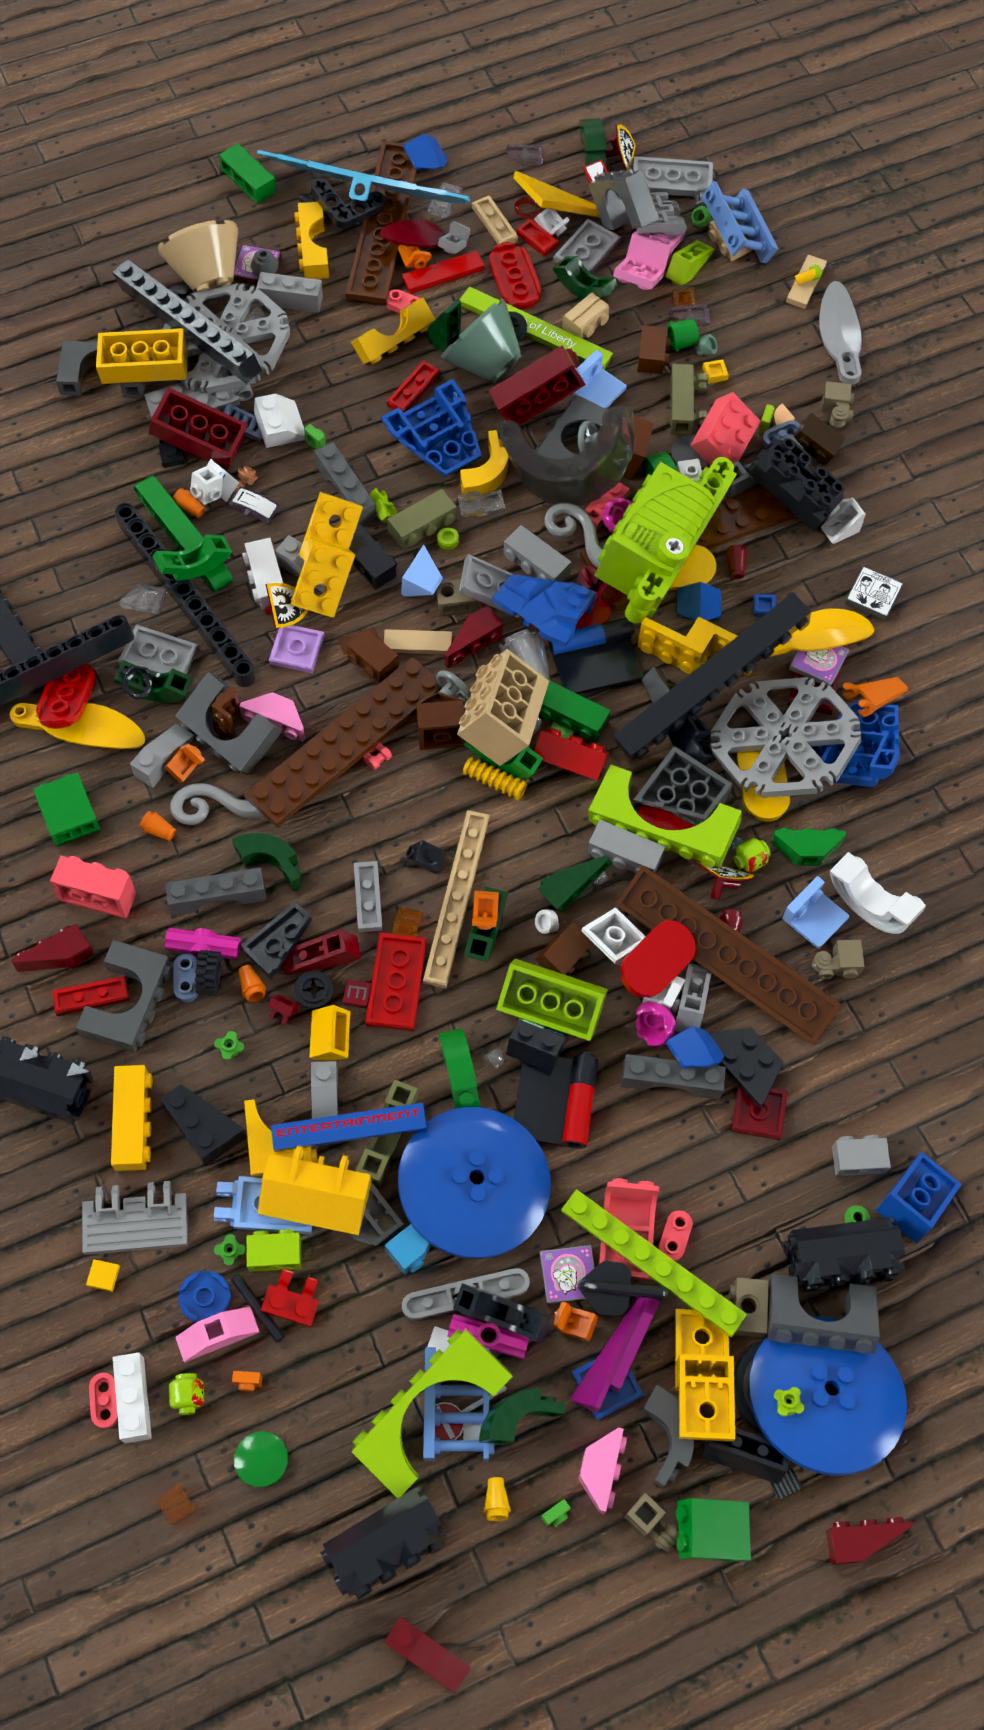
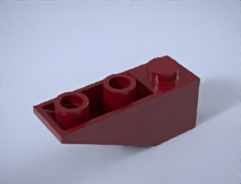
M488 605L468 616L445 653L446 668L453 664H459L465 657L478 653L485 645L495 643L500 639L503 624Z
M77 924L62 928L58 934L51 938L42 939L35 947L19 952L15 958L11 959V962L17 972L71 968L94 956L79 927Z
M903 1517L887 1518L886 1524H877L876 1519L861 1520L860 1526H850L849 1521L833 1523V1528L826 1530L831 1565L864 1561L911 1528L913 1522H904Z

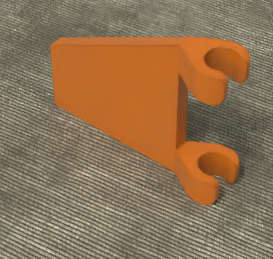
M899 677L859 685L847 682L843 684V688L849 691L842 693V696L850 700L861 694L865 699L860 700L858 705L865 708L858 710V713L862 717H867L880 707L907 692L908 687Z

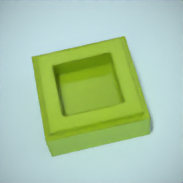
M766 405L758 434L764 435V432L769 429L775 409L774 406Z

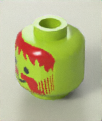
M751 838L736 847L734 861L739 869L743 868L746 872L752 873L768 864L769 857L771 856L770 849L765 841Z
M197 1374L176 1375L175 1380L169 1384L170 1407L174 1410H179V1415L195 1414V1409L203 1406L204 1383L201 1379L197 1378Z

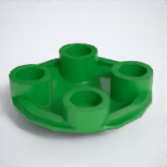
M266 1431L254 1432L246 1436L238 1445L234 1455V1467L238 1476L246 1484L254 1487H267L277 1483L284 1474L288 1464V1452L284 1442L275 1434Z

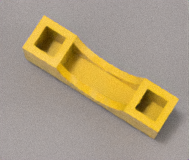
M318 202L298 203V212H295V223L300 225V227L296 228L297 240H301V243H297L298 255L303 256V259H299L300 272H304L305 278L327 279L329 278L327 249L312 242L316 235L325 231L323 209Z
M420 298L400 310V326L394 335H384L376 329H371L351 341L363 364L378 362L382 359L381 354L387 351L390 354L399 348L397 344L403 341L405 344L414 339V333L417 331L423 333L428 330L430 323L436 319L424 298Z

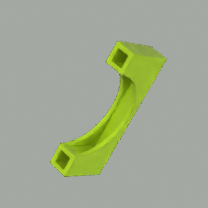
M610 765L588 810L590 822L597 826L599 820H603L665 846L664 851L670 850L679 853L683 858L701 861L708 867L721 868L741 823V810L719 803L714 813L699 825L684 830L657 828L644 821L631 805L629 792L632 786V772Z
M466 1328L462 1332L457 1329L447 1340L450 1344L444 1352L439 1349L428 1360L431 1366L425 1372L420 1369L409 1382L412 1386L406 1392L401 1389L390 1401L393 1406L387 1413L381 1410L371 1421L374 1424L372 1429L368 1433L363 1430L353 1440L356 1446L353 1448L352 1453L397 1498H400L418 1479L419 1475L406 1457L401 1437L402 1420L411 1401L425 1388L448 1380L473 1383L482 1387L494 1397L513 1377L512 1373Z

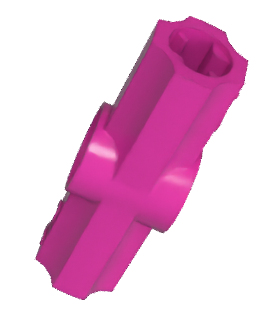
M169 928L166 933V950L190 953L196 958L200 950L220 951L222 958L238 960L240 955L241 938L216 935L215 932L202 928L195 931Z
M456 1314L453 1315L447 1335L448 1338L457 1329L462 1332L466 1328L485 1347H489V1351L524 1360L529 1338L497 1327L493 1323H483ZM486 1331H491L495 1334L496 1339L491 1343H486L482 1340L481 1335Z

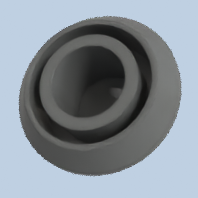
M266 249L257 251L251 261V270L258 276H260L261 272L274 274L279 267L276 257L271 251Z

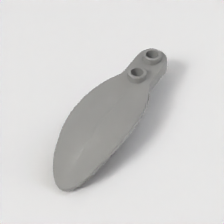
M834 281L827 287L822 298L819 329L826 350L836 361L839 379L843 383L854 385L859 382L861 377V367L858 358L862 344L861 329L849 293L842 283Z

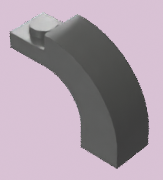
M656 1385L642 1413L658 1422L668 1436V1455L653 1482L663 1489L666 1483L672 1485L679 1472V1470L675 1469L676 1465L683 1470L688 1467L693 1454L694 1440L679 1439V1401L671 1393Z

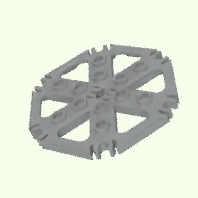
M237 283L192 293V297L186 296L190 306L254 352L262 369L261 372L269 375L268 368L273 371L290 336V327L286 312L260 289L256 288L255 290L254 286H251L248 291H245L244 284L239 285ZM229 295L231 298L220 319L203 305L204 300L208 298L212 299ZM256 301L261 302L271 311L268 317L244 322L253 303ZM165 323L162 330L173 328H171L169 325ZM275 338L268 354L263 356L257 354L247 345L248 343ZM187 340L188 357L198 354L202 355L194 370L187 372V379L179 380L186 388L189 389L191 387L192 391H195L196 387L200 386L202 393L207 391L209 394L255 384V379L257 381L261 380L259 374L247 384L235 375L216 378L222 366Z
M808 677L757 681L755 685L749 684L750 693H745L740 689V696L737 693L734 694L712 728L711 741H718V743H711L712 754L740 789L744 786L745 792H748L751 787H756L755 796L757 797L762 795V798L817 794V790L823 791L821 782L826 781L832 786L833 778L836 782L839 780L860 745L861 731H853L860 730L859 718L829 684L825 689V682H822L819 687H814L815 679L811 678L808 680ZM796 688L799 692L784 715L767 696V692L772 689ZM825 699L831 701L842 714L839 720L809 722L821 702ZM744 707L760 727L731 729L727 726V723L737 708ZM789 733V737L782 740L781 736ZM845 744L837 760L832 764L824 763L811 748V746ZM761 751L752 767L746 771L740 770L728 755V753ZM786 758L804 778L800 782L774 783L773 779Z

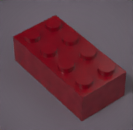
M562 345L559 348L553 349L541 359L534 361L523 370L514 373L513 376L505 381L496 384L495 387L488 391L499 412L511 428L515 429L586 386Z
M168 387L150 420L149 434L206 461L211 459L220 467L229 470L245 438L248 424Z

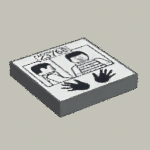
M863 566L845 603L886 621L904 583Z

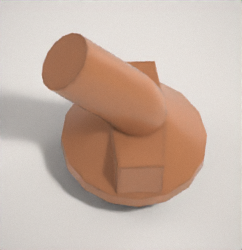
M247 466L238 468L240 480H238L239 484L233 493L247 484L252 485L258 479L255 475L256 471Z

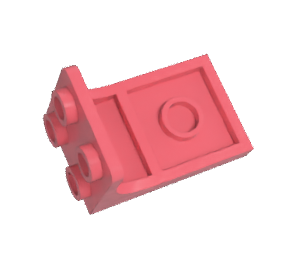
M621 1178L607 1182L603 1209L653 1245L655 1210L659 1186H654V1183L650 1181H639L638 1184L628 1183V1180ZM601 1241L599 1264L603 1261L623 1263L630 1269L631 1279H651Z

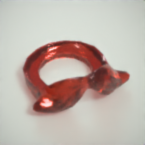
M521 197L514 205L516 214L524 219L535 220L542 210L531 197ZM523 203L538 206L534 212L524 214L518 209L519 205Z

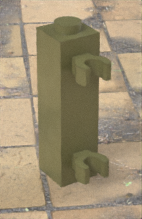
M672 364L670 377V435H692L693 425L700 428L708 415V411L694 413V388L699 391H705L708 374L700 373L693 375V365Z

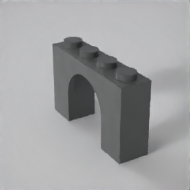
M632 168L626 171H612L607 174L604 172L594 177L595 180L588 183L603 227L607 230H614L629 222L632 228H640L659 219L642 170L634 171Z
M63 341L56 380L60 395L81 396L84 376L90 368L96 365L98 342ZM146 382L120 383L124 398L145 397Z
M577 395L573 402L570 401L567 404L563 416L557 418L552 431L546 433L542 445H538L533 452L534 467L579 489L589 475L590 461L566 449L562 441L567 436L578 433L580 425L584 421L593 422L598 431L601 432L612 423L621 419L622 416Z
M207 672L175 716L181 721V727L188 732L193 731L197 734L196 739L205 746L209 744L214 748L213 754L222 760L224 758L230 762L228 766L238 774L241 772L250 774L283 730L266 716L257 713L241 735L232 740H222L215 728L211 705L216 701L217 696L221 692H225L230 686L218 676Z
M113 940L104 963L108 971L139 981L142 984L141 998L132 1009L119 1014H112L85 1006L76 1029L81 1037L136 1053L138 1046H142L146 1037V1032L144 1031L147 1024H151L155 1014L154 1006L156 1002H160L163 996V984L165 979L169 980L173 967L168 956Z
M771 1274L768 1286V1340L875 1354L880 1338L876 1287L849 1284L845 1298L846 1317L839 1321L826 1322L811 1317L801 1307L798 1299V1277Z

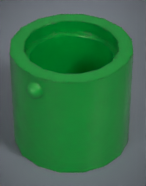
M693 318L677 322L670 321L668 323L667 336L671 337L670 348L673 351L678 352L679 349L698 345L699 332Z

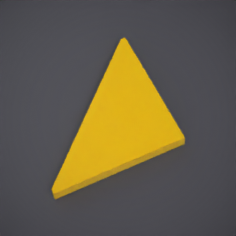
M515 171L514 180L541 208L600 217L594 203Z

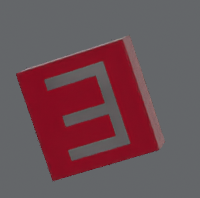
M347 980L343 1005L367 1009L371 983Z

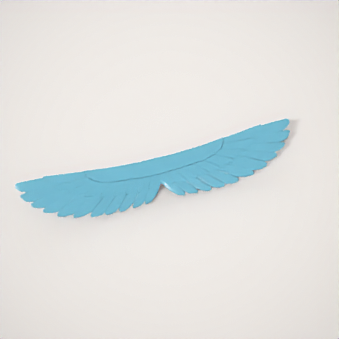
M257 151V154L263 155L265 158L295 167L298 170L321 174V176L332 177L333 179H342V181H352L349 197L355 200L366 201L372 184L388 191L418 198L433 199L451 204H466L470 202L469 196L446 192V190L417 186V184L378 177L313 161L308 162L282 154ZM358 184L365 186V192L360 196L355 193V187Z

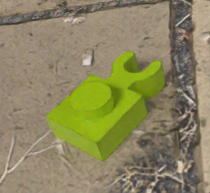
M375 488L370 493V497L376 505L377 517L382 522L386 523L388 518L398 513L393 503L388 502V496L384 490L379 493L377 488Z

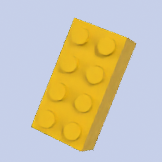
M183 328L98 333L96 369L102 384L187 379L188 343Z

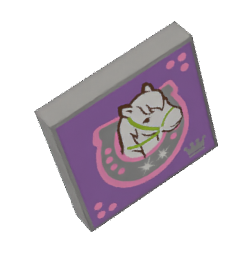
M840 646L819 651H798L789 670L809 679L813 678L820 684L825 682L827 687L828 684L832 686L849 649Z
M591 1245L540 1251L546 1304L587 1300L578 1290L577 1284L594 1269Z

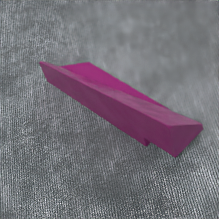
M637 1297L571 1396L573 1402L598 1414L608 1390L619 1394L660 1303L659 1300Z

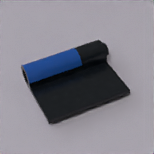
M627 618L575 629L574 636L566 647L548 641L562 686L576 694H582L642 680L644 674L631 642L632 634L635 633L633 623L628 621Z

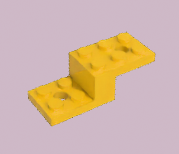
M323 492L319 493L299 552V556L304 560V564L291 600L293 606L334 618L355 558V554L349 550L363 506ZM332 515H338L340 518L336 526H330L329 519ZM318 584H323L325 587L321 595L314 594V588Z
M645 617L641 623L637 647L644 653L652 654L660 658L664 663L672 664L680 668L684 673L691 674L705 663L708 657L715 655L734 640L737 635L698 617L685 637Z
M676 1309L675 1391H679V1439L734 1441V1356H729V1335L695 1310ZM696 1332H706L709 1336V1341L706 1344L698 1343L695 1339ZM703 1404L712 1406L714 1416L704 1418L700 1414V1406Z

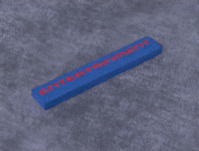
M423 1103L271 1125L273 1149L275 1152L296 1149L297 1145L305 1148L427 1129Z

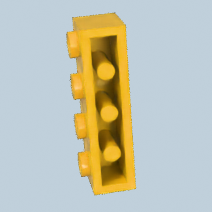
M145 1065L114 1066L111 1165L115 1171L146 1170V1162H150L151 1151L150 1146H147V1137H151V1122H147V1113L152 1111L151 1097H148V1088H152L153 1080L152 1073H148Z

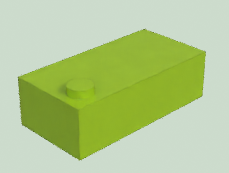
M515 958L509 965L496 1010L590 1041L594 1036L608 989Z

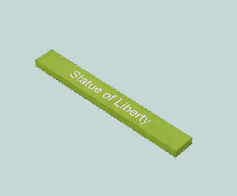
M470 286L460 298L462 307L479 315L483 314L494 303L498 305L500 302L498 299ZM506 304L508 312H518L525 318L528 324L526 337L552 349L559 348L562 345L565 350L572 349L573 352H576L578 361L582 363L597 350L603 354L602 369L604 370L613 358L612 352Z

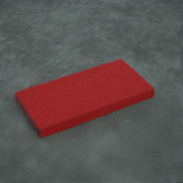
M379 932L365 1021L366 1026L414 1031L427 938Z

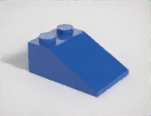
M920 1152L882 1200L876 1211L884 1218L894 1217L895 1222L893 1225H898L900 1231L917 1244L933 1228L962 1184L923 1152Z

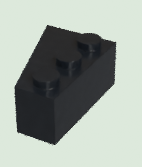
M182 1084L160 1098L164 1108L204 1166H207L248 1138L243 1127Z

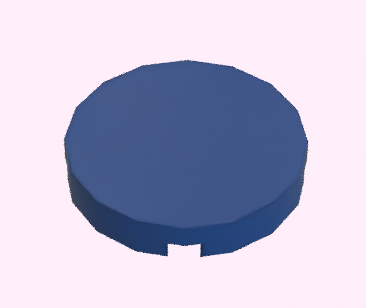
M214 1271L194 1272L180 1286L179 1306L184 1315L195 1323L227 1311L231 1301L229 1285L223 1276Z

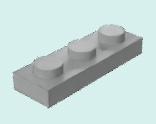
M378 862L354 863L358 932L382 931Z

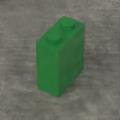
M78 772L64 775L61 779L53 782L42 783L39 787L33 789L55 846L100 829Z
M697 1498L678 1500V1507L676 1509L678 1537L676 1544L679 1551V1559L723 1562L751 1561L749 1502Z

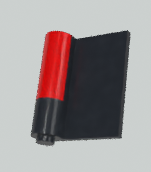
M580 1052L573 1059L559 1057L552 1073L522 1061L514 1120L525 1127L537 1142L575 1149L586 1148L598 1059L589 1052Z

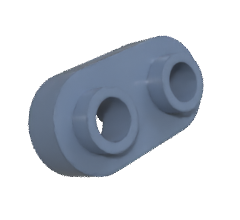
M786 421L766 430L762 439L763 446L768 450L767 445L774 437L780 440L789 434L794 436L800 424L796 421Z
M191 954L178 956L173 965V990L176 998L185 1003L192 1002L198 996L195 992L197 959ZM185 962L190 963V965H189L188 967H186V968H183V967H182V964H183V963H185ZM184 985L190 986L188 990H182Z

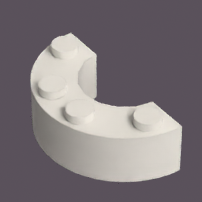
M849 852L830 870L832 883L843 901L864 921L881 931L892 934L904 932L926 907L920 898L912 896L907 892L899 897L885 891L871 877L865 862L860 857H855Z

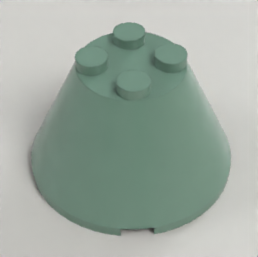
M503 298L499 300L498 305L494 303L459 335L460 338L451 344L442 353L440 358L488 381L492 380L493 383L503 376L507 371L506 367L508 369L512 368L522 355L520 354V347L506 302Z

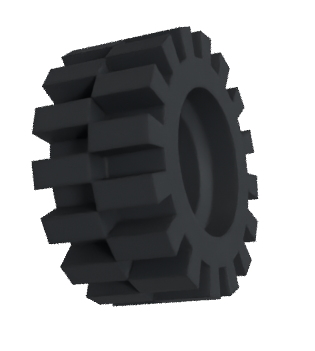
M200 950L195 969L196 994L217 995L222 977L221 952Z

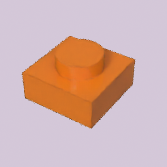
M233 1371L232 1383L234 1386H238L240 1391L252 1392L255 1387L261 1388L262 1375L260 1372Z

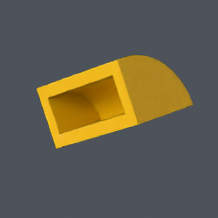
M335 1005L312 1011L309 1058L323 1061H337L348 1058L350 1011Z

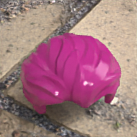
M616 498L608 501L602 516L606 528L612 534L619 520H622L629 504H632L631 501L624 498Z
M646 1001L637 1008L635 1023L638 1036L646 1040L647 1045L661 1047L666 1045L667 1040L672 1038L675 1033L676 1021L672 1012L665 1006L652 1001Z

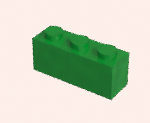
M237 143L219 154L221 170L256 204L276 193V179L274 175L265 170L260 161H256L247 149H243Z
M550 681L539 715L545 720H552L578 733L586 740L597 742L609 722L611 710Z

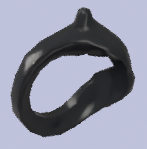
M133 665L125 670L121 669L120 672L123 674L122 687L128 696L134 699H141L151 693L152 680L156 676L147 667ZM138 670L141 671L146 685V690L142 694H134L128 688V682Z

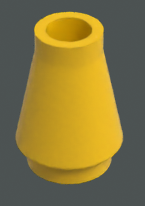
M501 1477L489 1478L484 1513L489 1521L507 1520L511 1509L504 1486V1479Z

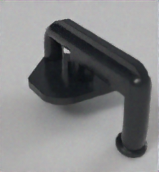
M601 1262L577 1284L578 1290L595 1311L601 1315L619 1316L624 1314L629 1307L630 1296L652 1298L659 1301L668 1297V1290L662 1286L631 1284L630 1269L625 1264L619 1262Z

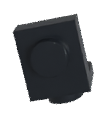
M421 840L410 845L407 849L405 866L410 868L417 865L437 874L441 871L446 851Z

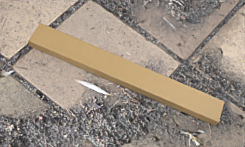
M470 810L466 812L423 984L447 989L490 819L489 814Z

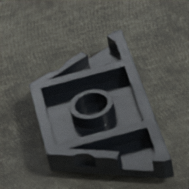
M752 1027L709 1033L725 1055L719 1065L726 1067L725 1072L759 1109L763 1108L765 1100L783 1066V1061Z

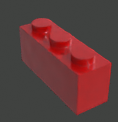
M551 727L540 732L534 752L543 758L542 761L594 780L601 778L610 753L604 751V746L592 743L591 746L582 743V738L570 735L569 738L562 736V731Z

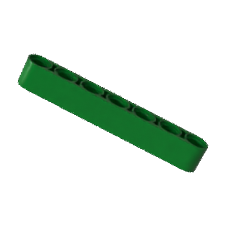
M153 475L133 486L138 498L180 551L192 548L203 539L201 534ZM224 563L200 576L213 593L233 582V577Z

